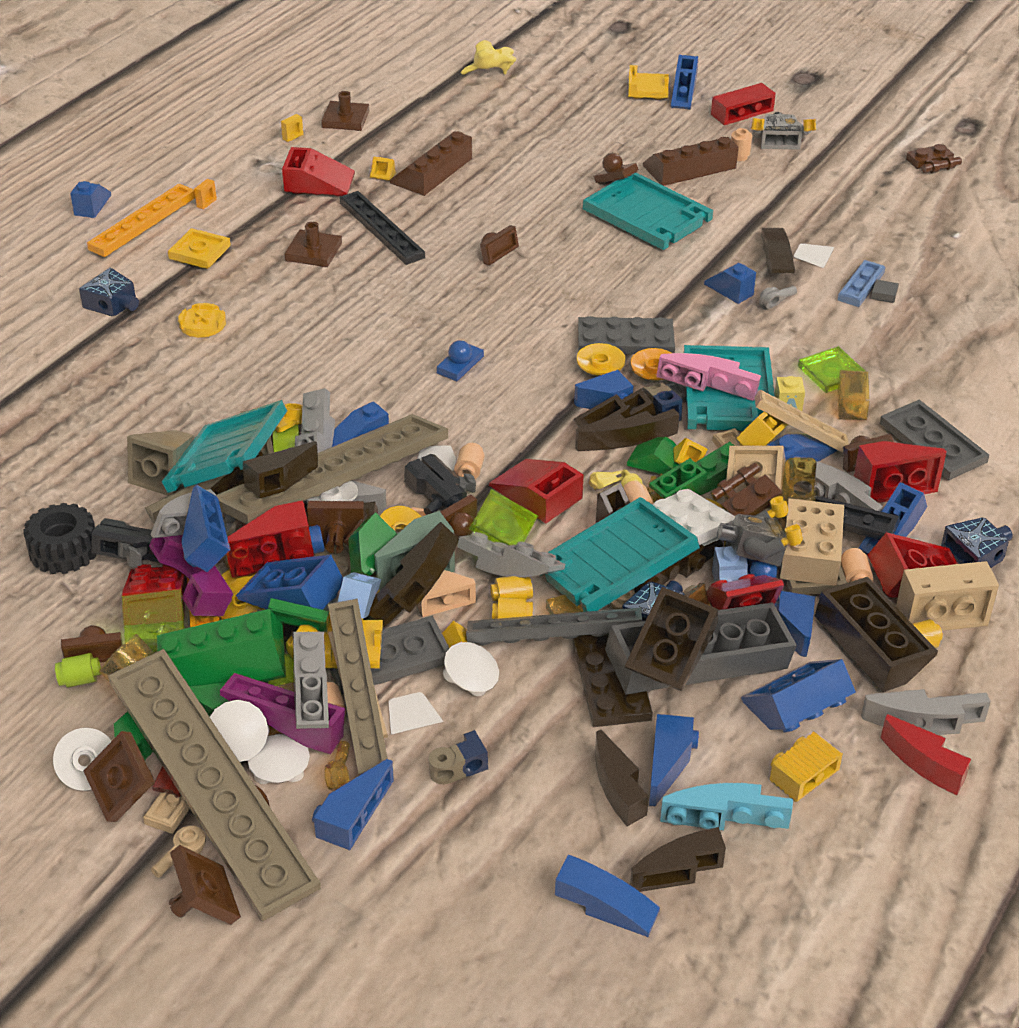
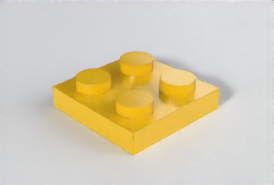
M191 228L168 250V257L181 263L209 269L231 246L230 238Z

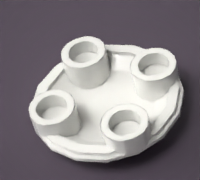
M460 642L451 646L446 652L443 676L448 682L457 684L477 697L483 696L486 691L492 689L497 683L499 677L497 662L483 647L471 642Z
M243 700L225 702L216 708L210 716V719L239 762L250 760L260 753L266 744L269 734L266 718L261 710L250 702Z
M284 734L267 736L266 744L260 753L247 761L249 770L254 774V780L259 784L286 781L298 782L304 777V770L308 766L310 755L308 747L299 744Z

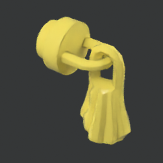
M625 469L615 472H593L589 477V485L594 490L603 489L621 481L623 487L630 481H639L643 484L642 479L637 474H630Z

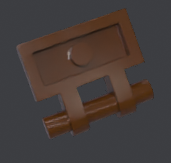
M944 144L918 148L917 150L907 152L906 160L916 169L921 168L923 173H936L940 169L945 168L949 170L962 164L961 157L954 158V153Z
M755 462L748 467H742L737 471L738 474L728 481L724 479L717 484L718 487L710 492L715 501L724 496L727 500L721 504L722 509L734 516L737 514L756 516L771 506L770 501L772 498L777 496L783 497L781 489L766 474L757 480L753 477L761 471ZM742 483L747 486L738 493L734 491Z

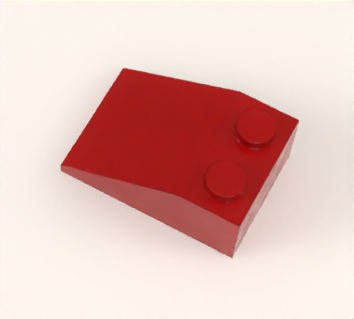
M888 441L859 445L854 477L871 487L870 497L878 503L888 502L900 482L923 492L924 495L938 492L947 452L944 448Z
M887 532L867 555L874 572L879 578L883 591L892 598H898L904 570L958 564L950 548Z
M754 574L744 575L738 580L731 582L719 580L708 587L705 595L707 605L718 610L772 602L775 605L784 587L783 580L767 575L755 576Z

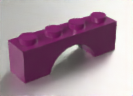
M183 535L152 538L149 547L159 563L181 571L190 579L182 599L192 615L224 616L234 593L214 565L206 572L199 567L189 565L184 558Z

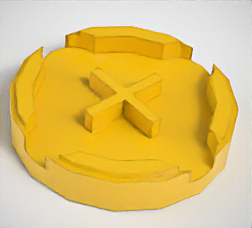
M210 303L194 304L191 306L192 309L186 310L185 308L178 316L180 330L191 337L201 338L215 335L222 331L226 325L224 310L221 311L219 306Z

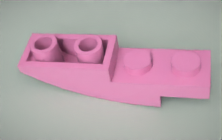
M671 353L661 354L656 377L700 391H704L706 386L754 401V397L758 392L761 375L739 369V362L701 354Z

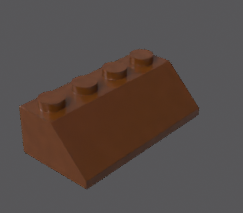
M454 131L391 178L390 184L425 196L472 159V137L462 132Z
M720 137L716 140L702 141L698 144L685 145L681 148L664 150L663 152L653 154L643 162V167L659 184L666 186L736 169L739 146L729 137Z

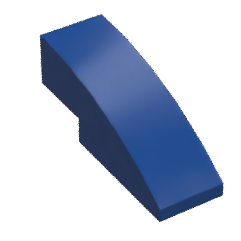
M569 854L555 879V896L585 906V915L649 937L660 912V907L625 881Z

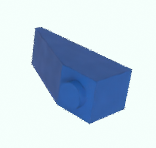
M678 56L671 108L691 110L698 73V56Z
M374 401L352 411L334 429L332 447L389 424V414Z
M786 434L767 445L784 446L786 459L785 480L790 476L792 458L801 457L819 462L838 451L808 434Z
M900 482L881 512L899 516L900 523L895 531V535L907 537L915 528L928 506L923 492ZM865 537L858 549L868 555L879 540Z
M196 484L192 489L182 537V546L186 562L193 567H199L208 572L230 551L218 497Z
M657 714L649 806H656L690 762L691 749L698 748L699 731L693 730L694 717Z
M384 760L333 791L322 805L316 807L312 817L316 838L351 850L394 781L392 760Z

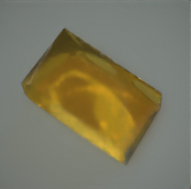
M840 370L838 380L839 420H867L870 402L866 400L870 399L868 372Z
M813 458L787 459L784 465L782 484L783 500L787 502V506L788 496L790 499L815 501L817 487L816 460ZM799 481H807L811 483L812 490L806 495H798L793 491V486Z
M135 634L111 655L99 672L109 682L108 675L136 663L155 652Z

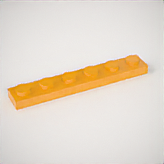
M177 184L88 241V250L103 257L110 255L116 249L195 199L194 189Z

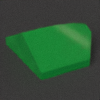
M657 437L641 443L635 447L627 461V466L665 474L680 465L674 462L673 448L676 444L667 437Z

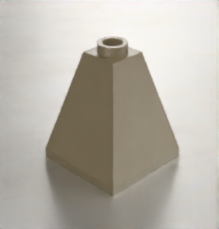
M177 430L129 435L127 437L128 483L167 496L177 492L178 488L176 491L167 493L162 480L172 467L176 465L194 440V435Z

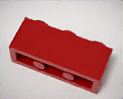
M758 83L713 96L711 116L723 125H728L774 111L776 93L763 83Z

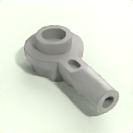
M791 286L778 290L776 287H768L761 292L759 304L762 307L771 309L786 297L796 295L797 288Z

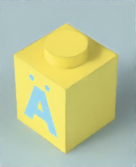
M777 377L775 397L800 411L803 410L805 397L802 377Z

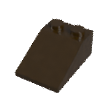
M662 587L630 653L625 668L682 691L707 648L717 626L718 609Z

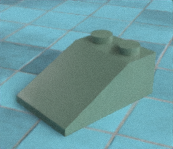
M440 511L414 519L374 554L376 578L381 579L379 590L404 568L400 561L437 524L442 522L454 533V530ZM455 551L445 568L446 571L455 572Z

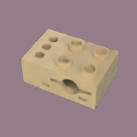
M730 446L727 481L738 474L737 471L744 466L748 467L755 462L761 471L753 477L757 480L766 474L781 489L784 500L786 473L784 446ZM742 483L734 491L738 493L747 486ZM769 506V507L766 508L765 510H766V511H769V510H771L772 508H771V506ZM773 517L778 520L782 527V518Z
M789 498L785 528L794 524L800 525L803 539L797 546L787 545L781 562L780 579L837 586L842 553L844 505Z
M987 561L907 569L903 572L896 607L911 623L931 619L940 626L942 631L988 626L999 584Z

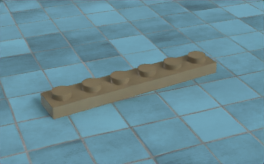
M358 599L328 604L357 769L360 776L388 758Z

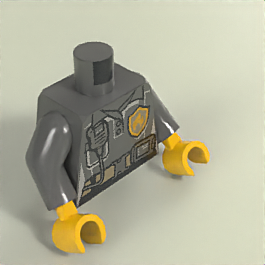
M782 496L771 499V510H764L756 516L737 514L733 525L720 523L717 531V539L729 541L736 555L776 566L781 565L787 545L797 546L802 542L803 537L800 525H790L785 528L784 533L778 520L773 518H782L788 514L787 502L783 500Z

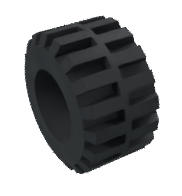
M67 503L49 505L48 508H41L38 510V513H33L29 517L30 520L26 521L23 534L30 561H32L36 568L39 567L40 571H50V574H57L58 572L67 574L68 571L74 570L75 572L80 570L81 566H87L90 564L89 560H94L96 554L91 553V534L95 528L92 514L87 512V509L84 507L78 508L77 504L67 505Z

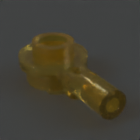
M340 741L338 743L335 760L328 762L325 766V782L329 790H337L349 782V771L345 765L350 749V744L347 741Z

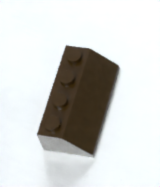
M869 577L821 591L815 612L816 619L882 692L906 685L937 656L938 650Z

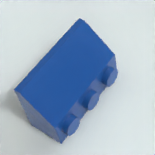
M843 659L808 662L742 696L741 699L770 730H783L786 733L799 728V722L805 719L812 720L824 714L823 709L838 707L846 703V697L856 693Z

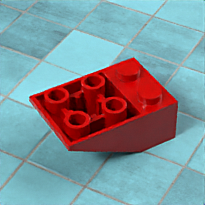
M291 147L282 168L284 192L295 194L312 193L314 195L343 196L348 194L355 175V170L312 148Z
M525 459L489 482V486L546 524L583 499L584 474L565 462Z
M303 500L274 506L227 537L230 551L226 556L232 578L257 573L266 562L314 557Z
M142 564L137 568L130 569L122 591L125 626L184 622L186 604L182 596L187 587V576L181 571L165 564L162 567H151L150 564Z

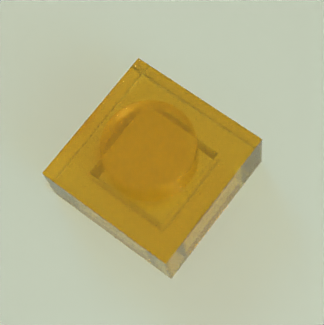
M566 595L546 599V609L550 615L583 612L580 605L576 606Z

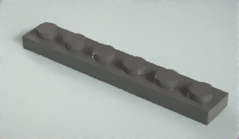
M641 608L473 620L468 621L466 636L467 642L475 643L476 645H487L496 641L516 643L522 639L544 641L549 639V637L572 639L578 635L588 634L599 637L610 633L611 626L642 621Z

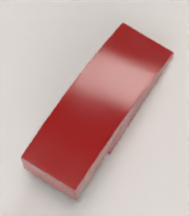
M887 714L881 739L889 749L920 776L936 786L958 795L966 779L971 758L944 748L946 738Z

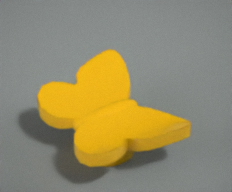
M296 403L285 404L287 412L275 428L278 433L294 425H302L303 405Z

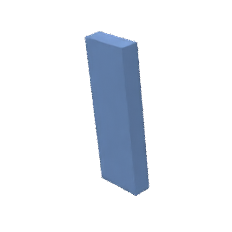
M864 260L838 294V301L860 307L874 288L876 279L880 280L885 273L886 266Z

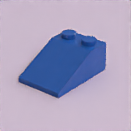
M332 555L266 562L236 596L240 601L264 609H268L270 599L273 598L323 610L331 600L337 597L338 591L342 586L343 577Z

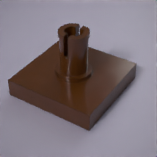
M340 91L338 94L339 101H330L321 120L322 128L362 131L370 111L369 104L351 102L350 92Z
M308 222L305 225V230L299 229L284 253L285 261L328 268L342 244V236L320 233L317 222Z
M308 501L309 527L320 526L325 549L329 553L334 554V546L337 545L336 554L341 553L344 548L343 541L357 521L360 519L365 520L364 501Z
M121 731L83 770L107 822H117L155 783L153 774H151L131 732Z
M178 845L170 852L182 889L178 895L169 900L170 909L177 917H184L192 908L230 925L241 917L223 865L182 845Z

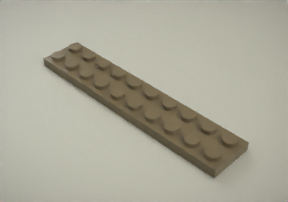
M411 414L319 452L318 467L284 492L259 498L242 484L215 496L219 499L222 512L244 524H248L274 506L305 501L312 497L320 496L321 493L337 486L341 487L342 484L353 479H359L362 475L380 470L383 466L392 462H398L408 455L417 454L420 450L429 446H435L438 442L448 439V429Z
M163 649L108 675L109 683L262 922L320 890V881L166 651Z

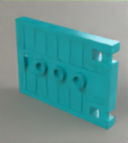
M636 172L625 179L614 181L583 200V210L662 250L669 247V241L676 243L700 228L703 220L709 222L713 219L712 209Z
M684 345L683 353L708 355L739 362V369L761 375L758 391L762 390L775 397L769 347ZM685 386L687 429H696L697 424H706V430H731L735 428L737 431H744L764 412L756 408L755 400H749L706 386L704 391Z
M279 400L204 425L176 465L172 467L162 480L167 493L176 491L181 484L184 487H189L230 474L238 466L242 470L243 461L256 458L286 414L287 409L283 401Z
M639 497L549 551L548 553L556 556V560L566 565L564 570L545 574L547 582L576 606L581 604L583 612L598 611L699 549L698 537L648 501Z

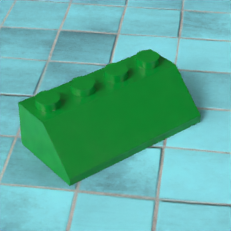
M271 609L157 635V652L163 649L166 651L189 687L224 683L234 673L261 682L286 677L283 626Z

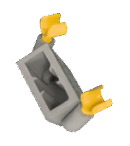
M775 112L773 114H766L765 119L752 118L751 130L756 138L762 137L761 149H800L801 139L805 138L811 131L816 130V119H805L802 125L797 121L795 115Z

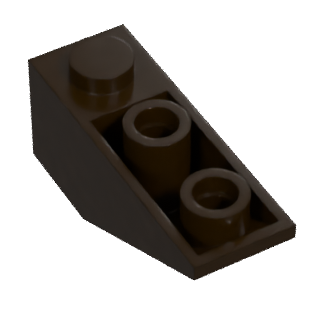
M317 442L306 443L243 461L244 486L259 498L286 491L318 467Z

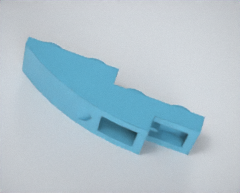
M707 784L687 788L664 796L660 822L702 827L704 829L719 827L720 830H724L726 820L740 824L748 823L771 828L789 829L793 799L761 795L760 784Z

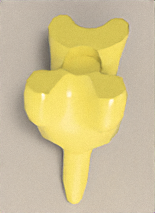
M486 40L480 41L475 46L474 63L466 66L461 71V74L465 75L478 68L489 69L499 67L503 70L504 75H506L507 71L516 61V58L512 56L514 50L508 47L495 50L490 42Z

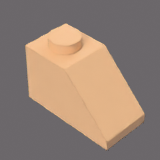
M444 570L432 589L417 605L421 616L425 617L476 603L475 581L472 578Z

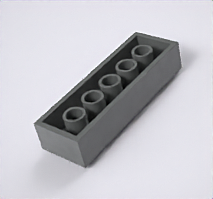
M773 602L718 610L717 626L686 685L788 669L797 645ZM646 621L613 625L610 629L605 651L625 694L670 687L625 668V664Z

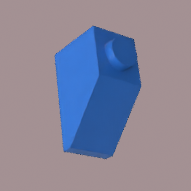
M87 181L78 182L70 192L74 216L95 218L111 197V191L100 184H93Z
M737 263L704 281V285L740 304L754 295L756 272L744 264Z
M615 370L575 384L574 404L577 407L591 409L616 394L620 399L627 397L633 393L634 386L619 370Z
M781 591L779 602L775 603V607L797 645L795 651L800 656L807 657L812 634L815 596Z

